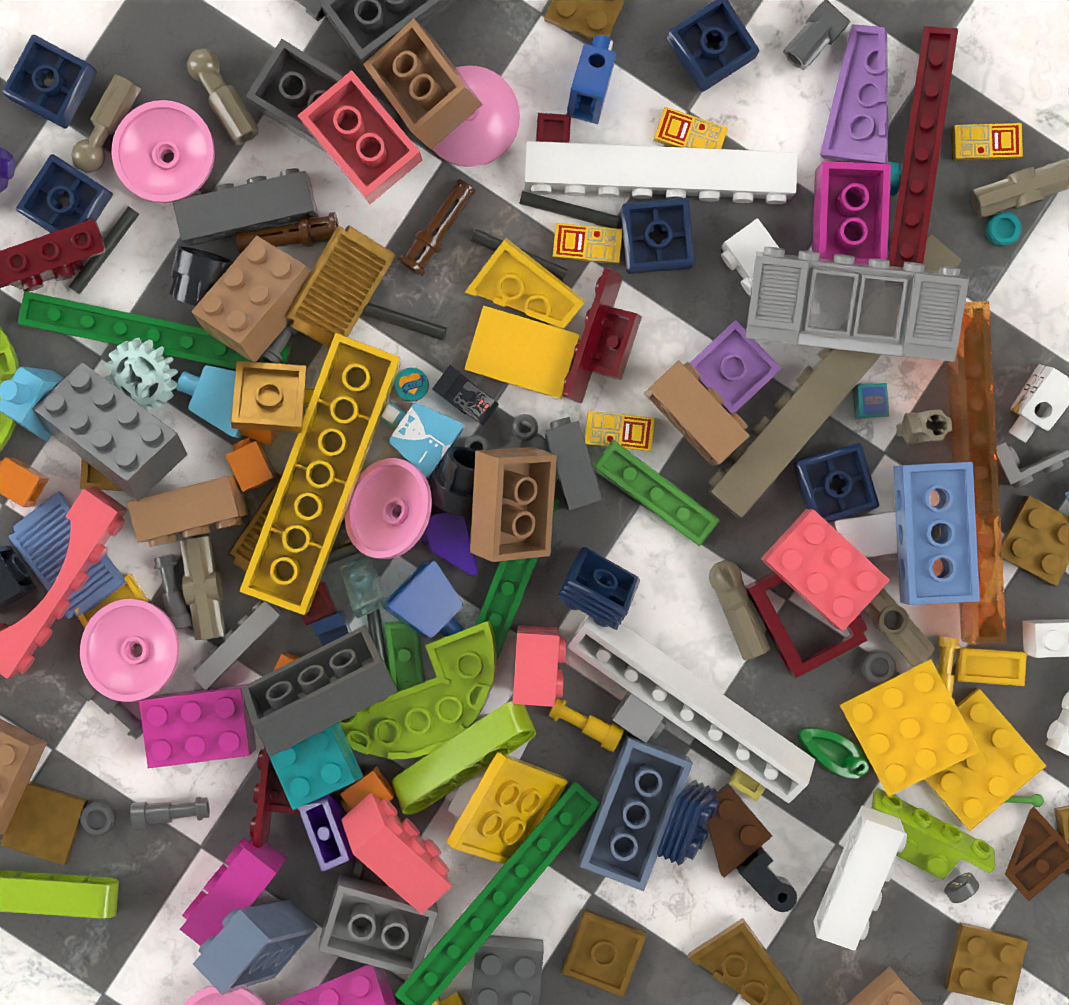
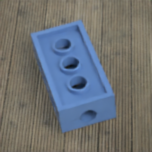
M973 462L893 466L900 602L908 605L980 602ZM933 490L939 495V502L935 507L929 501L930 493ZM937 524L940 527L941 535L937 541H934L931 537V530ZM940 559L943 566L942 571L939 575L935 576L933 564L936 560Z

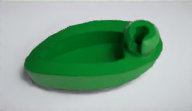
M806 727L798 731L797 737L805 752L815 759V763L829 773L843 778L857 779L868 772L869 764L867 758L845 736L820 727Z

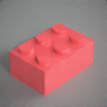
M352 70L298 115L304 127L369 204H372L423 161L418 148Z
M806 509L760 559L833 627L844 631L890 581L887 576L814 509Z
M518 625L512 704L555 707V699L562 698L564 677L562 669H558V663H565L566 642L564 636L559 635L558 627Z
M371 792L341 819L352 853L422 915L452 887L447 876L449 868L439 857L441 851L431 839L428 838L424 841L419 836L420 832L408 818L403 821L397 816L398 812L386 798L380 800Z

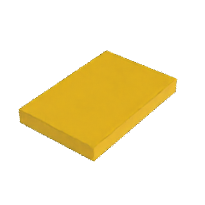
M483 305L464 371L561 399L564 380L569 372L580 334Z

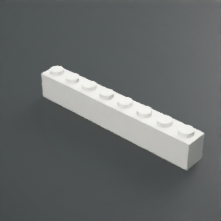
M526 141L525 189H531V193L538 195L551 194V190H565V195L583 196L585 191L598 192V196L607 198L618 197L619 193H632V197L637 199L652 198V194H664L668 200L686 198V195L699 196L700 201L706 202L719 201V197H733V202L750 203L753 202V198L766 199L768 204H785L787 200H791L796 194L798 152Z
M587 615L578 626L567 646L568 649L788 804L809 784L815 763L814 758L621 623L618 629L614 630L610 627L598 625L592 617Z

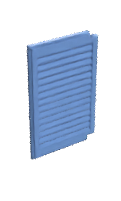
M58 491L12 526L15 533L8 537L48 592L61 571L70 541L71 521L65 516L72 506L61 491ZM106 553L96 565L92 563L86 572L89 575V579L82 589L78 592L74 591L68 601L71 603V606L65 613L67 619L72 618L74 614L77 617L82 613L86 614L126 583L124 577Z

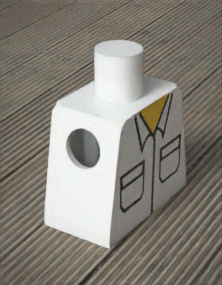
M1038 364L1010 409L1019 417L1009 430V433L1026 443L1037 427L1048 432L1069 406V377L1055 368ZM1040 403L1039 411L1035 413V407Z

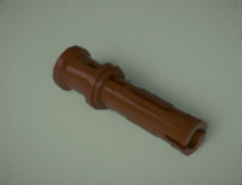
M458 179L456 185L440 205L426 228L415 233L414 242L405 255H400L398 260L409 270L423 277L425 266L434 253L441 251V240L476 190L465 181ZM456 201L455 206L453 207V209L451 210V212L448 214V216L446 217V219L444 220V222L441 224V220L443 219V217L445 216V214L448 212V210L450 209V207L452 206V204ZM436 229L437 232L435 233V235L431 236L434 230ZM423 248V249H424L423 252L421 253V255L419 256V258L416 260V256L419 254V252H420L421 249Z
M330 212L329 216L314 219H308L307 216L301 217L298 223L241 233L236 232L237 248L241 254L256 236L275 247L300 243L303 246L312 247L313 243L330 240L337 226H339L336 213Z

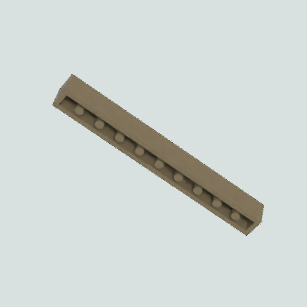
M931 234L927 237L923 262L925 270L939 271V266L957 267L962 260ZM885 284L879 292L874 288L862 301V305L865 308L860 313L858 332L895 336L903 288L885 287ZM848 319L841 325L839 330L846 331ZM822 348L817 354L821 358L813 368L808 365L796 378L795 381L799 385L791 394L785 391L776 401L774 407L778 410L772 417L768 419L764 416L753 428L752 432L755 436L748 445L743 442L734 450L730 456L734 461L726 470L722 467L719 468L711 477L708 483L712 487L707 493L735 517L742 518L882 354Z

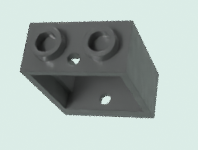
M570 417L550 422L551 429L545 431V437L550 452L557 454L556 468L559 474L558 480L567 510L602 501L580 422L571 423Z

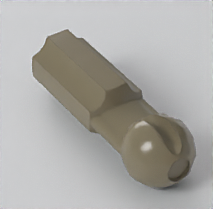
M208 49L194 50L187 60L188 72L194 80L202 82L210 95L208 103L233 145H242L252 140L259 134V128L234 86L226 85L220 75V62L217 55Z
M116 74L113 76L91 117L95 128L89 139L77 142L72 149L71 157L76 168L85 173H92L103 166L105 154L102 147L107 137L115 134L121 121L132 110L142 91L141 88Z
M723 560L715 563L710 569L709 581L716 591L742 659L755 658L771 650L743 583L740 568L732 561Z

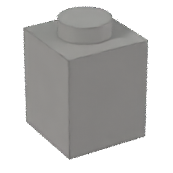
M629 691L611 715L614 722L645 743L648 742L650 737L656 739L666 724L663 721L665 716Z

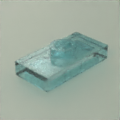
M364 555L339 567L352 611L357 619L388 605L372 557Z

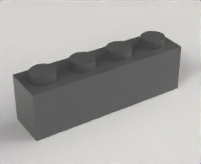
M298 168L281 171L279 177L267 179L266 176H256L247 179V184L234 187V184L231 183L221 184L214 187V192L201 194L200 191H196L187 198L172 201L181 241L187 246H193L236 236V232L241 233L297 222L301 217L305 216L308 219L319 217L310 177L306 171L300 172Z

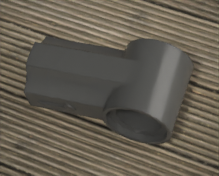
M824 0L807 19L803 29L786 46L783 53L789 62L804 71L828 44L831 45L840 36L851 21L828 0Z

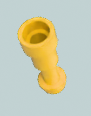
M939 636L938 642H936V646H941L938 673L952 696L955 675L951 674L954 650L960 649L959 639Z
M558 698L555 700V707L551 708L548 715L554 719L553 721L557 722L560 718L582 729L581 733L601 742V747L614 752L623 735V727L613 722L610 725L592 715L586 717L565 706L566 700L562 701Z

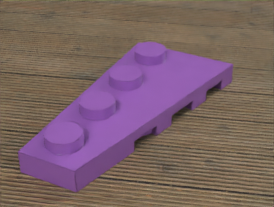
M855 24L851 26L820 152L823 159L853 163L888 164V50L885 27Z

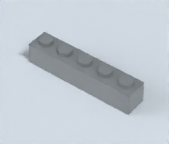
M260 600L252 608L254 612L249 617L245 615L237 623L239 627L234 632L230 630L222 638L224 642L220 646L215 645L208 652L210 657L205 662L200 660L193 667L195 672L191 676L205 690L209 689L283 615L274 604Z

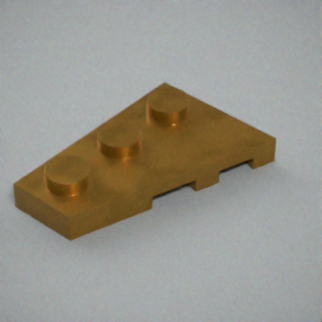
M744 918L688 953V959L696 965L700 964L713 974L715 979L722 984L726 983L741 994L742 999L751 1005H802L801 997Z

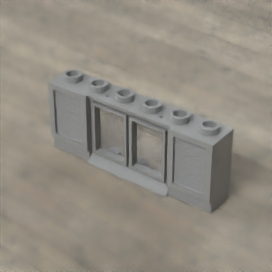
M764 247V252L756 251L746 338L955 362L969 285V278L965 274H960V268L939 266V271L925 270V264L904 262L903 267L889 266V260L869 258L868 264L854 262V256L834 254L833 260L819 258L820 253L813 251H799L798 256L785 255V249L777 247Z

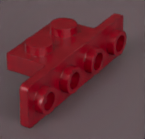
M91 219L0 250V288L11 285L29 292L42 288L44 286L43 282L55 278L56 281H62L76 275L75 271L84 267L82 260L106 252L97 222Z
M604 268L602 276L596 282V295L592 307L585 316V328L582 338L575 346V359L571 371L564 380L563 396L580 404L583 402L592 373L622 380L642 316L637 313L614 308L623 278L612 269Z
M265 746L264 749L260 750L257 759V768L261 770L260 783H257L254 789L253 801L257 804L256 817H253L251 820L249 831L250 837H253V846L261 848L269 841L272 812L300 815L298 808L292 810Z

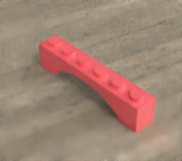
M96 486L84 488L65 516L71 521L69 546L61 571L49 592L23 619L12 626L6 623L0 625V674L6 679L19 673L24 674L31 667L35 660L32 654L38 646L42 647L53 633V630L50 629L56 618L58 620L61 619L71 606V603L68 601L74 591H80L89 579V575L86 572L92 563L96 565L103 558L108 549L104 545L110 536L114 537L120 532L126 522L123 516L128 509Z

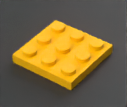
M931 659L840 704L888 797L981 752Z
M979 688L973 690L959 702L957 707L981 752L924 779L969 831L973 830L1046 767V764Z
M497 752L446 843L455 850L504 864L559 800L569 781L559 774Z

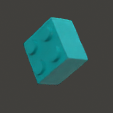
M340 722L326 728L319 734L304 739L288 750L281 751L273 756H270L268 753L292 810L364 777Z

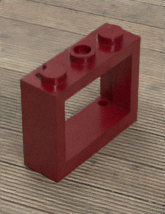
M773 571L745 586L789 674L794 678H798L868 641L864 634L868 629L859 614L847 627L850 633L849 636L801 660L765 592L784 581Z

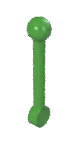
M1034 794L1032 797L1011 796L1004 803H1028L1035 807H1040L1044 803V798L1040 794Z

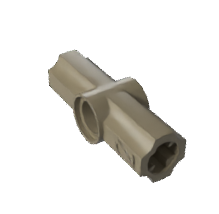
M1069 158L1034 169V167L1026 168L1004 177V180L970 191V202L974 213L980 219L1010 208L1017 210L1044 200V197L1068 190Z
M942 410L905 413L903 421L896 425L897 437L902 438L905 444L909 445L942 442L945 435L952 431V421Z
M205 536L180 540L185 571L182 579L183 594L186 604L190 605L195 640L225 636L224 616L220 601L223 599V585L220 573L215 569L211 537Z
M884 588L863 609L873 621L875 628L889 639L912 667L923 663L936 649L909 618L907 611L899 606ZM894 610L898 618L897 623L893 627L887 628L884 624V617L887 612Z

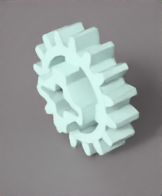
M135 338L130 342L125 341L118 345L117 349L109 353V357L112 360L104 366L111 371V374L106 376L105 379L108 382H113L116 388L147 411L153 408L157 410L165 405V402L173 398L174 395L171 391L177 387V382L171 380V377L178 374V370L170 369L168 364L173 361V358H164L162 356L164 352L163 346L155 350L153 349L152 340L149 339L142 343L140 338Z

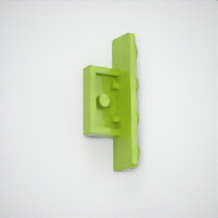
M876 788L873 792L872 809L900 818L905 833H907L905 847L901 853L897 852L896 856L942 880L947 877L961 859L988 873L995 869V850L984 840L968 835L955 825L943 822L930 815L926 810L901 800L895 794L888 797L886 791L880 788Z

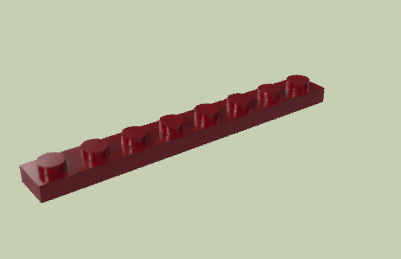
M924 26L888 258L890 261L889 266L903 267L904 262L921 264L924 262L959 28ZM885 280V287L903 288L904 282Z

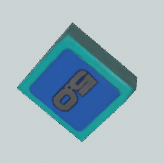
M887 383L855 385L853 388L855 419L889 417Z

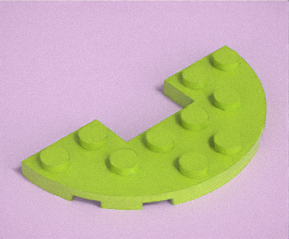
M486 621L425 645L437 677L397 692L384 701L377 702L357 712L354 716L340 721L350 747L366 755L371 754L387 759H409L430 754L469 728L483 710L492 690L496 674V642L491 622Z

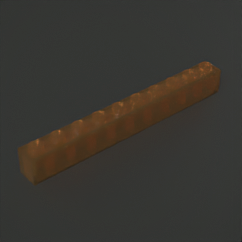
M989 301L965 302L955 362L947 361L949 412L952 421V431H950L952 463L973 462L980 602L959 603L961 641L972 645L1007 643Z

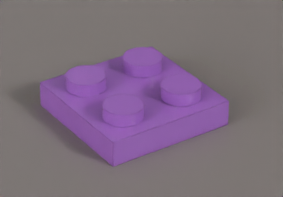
M737 320L733 321L690 362L701 375L698 381L707 390L712 387L723 398L724 403L722 406L729 414L736 412L782 369L754 339L746 338V330Z

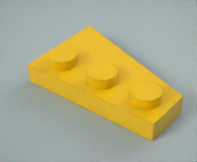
M507 238L504 239L465 291L467 294L478 295L492 300L497 305L508 306L525 312L527 316L563 329L586 301Z

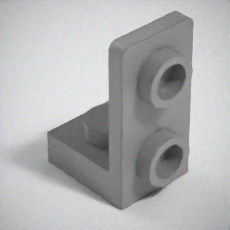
M1006 442L996 443L984 449L1000 484H1013L1014 488L1033 481L1032 475L1041 470L1046 474L1064 466L1062 460L1069 457V450H1058L1018 469L1019 458L1017 453L1011 446H1007Z

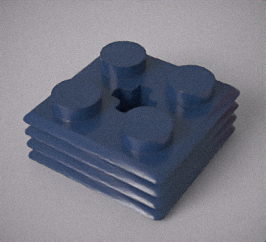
M715 0L671 28L667 35L668 42L701 92L708 90L756 59L760 51L728 0ZM707 39H710L712 42L717 40L720 42L717 50L706 47Z
M33 34L2 89V94L11 101L66 129L71 123L97 71L88 62ZM47 78L51 80L54 78L55 83L53 86L47 87L44 84Z
M51 154L17 205L16 211L48 232L53 233L91 219L97 221L112 198L113 193L64 160ZM62 196L64 198L69 197L71 202L68 207H62L63 205L59 202Z
M688 198L625 203L622 205L621 219L626 272L628 274L690 269L693 267L695 257L690 201ZM654 229H659L660 234H666V238L662 239L661 244H656L654 239L649 238L653 234Z
M860 443L794 462L795 472L806 508L814 509L828 523L873 510L880 506L863 447ZM833 476H835L836 480H843L844 485L839 487L838 494L835 490H830L829 483L832 482Z
M582 547L572 563L558 598L569 609L580 610L592 617L598 625L617 630L628 614L640 583V578L594 551Z
M693 780L676 797L657 851L658 857L664 856L665 860L670 858L671 863L676 861L679 866L687 858L693 860L698 849L702 850L709 831L705 830L709 819L712 820L720 802L714 799L717 793L715 787L710 789L709 785L704 786L703 782L698 784L697 780Z

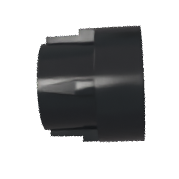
M178 246L170 276L173 279L169 294L179 301L196 306L233 264V261L204 250Z
M464 446L449 447L444 459L440 460L429 485L432 502L440 509L458 516H472L475 449Z

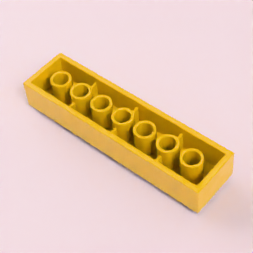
M335 333L303 418L302 433H298L239 592L302 615L309 612L378 427L380 417L401 365L402 359L399 356Z

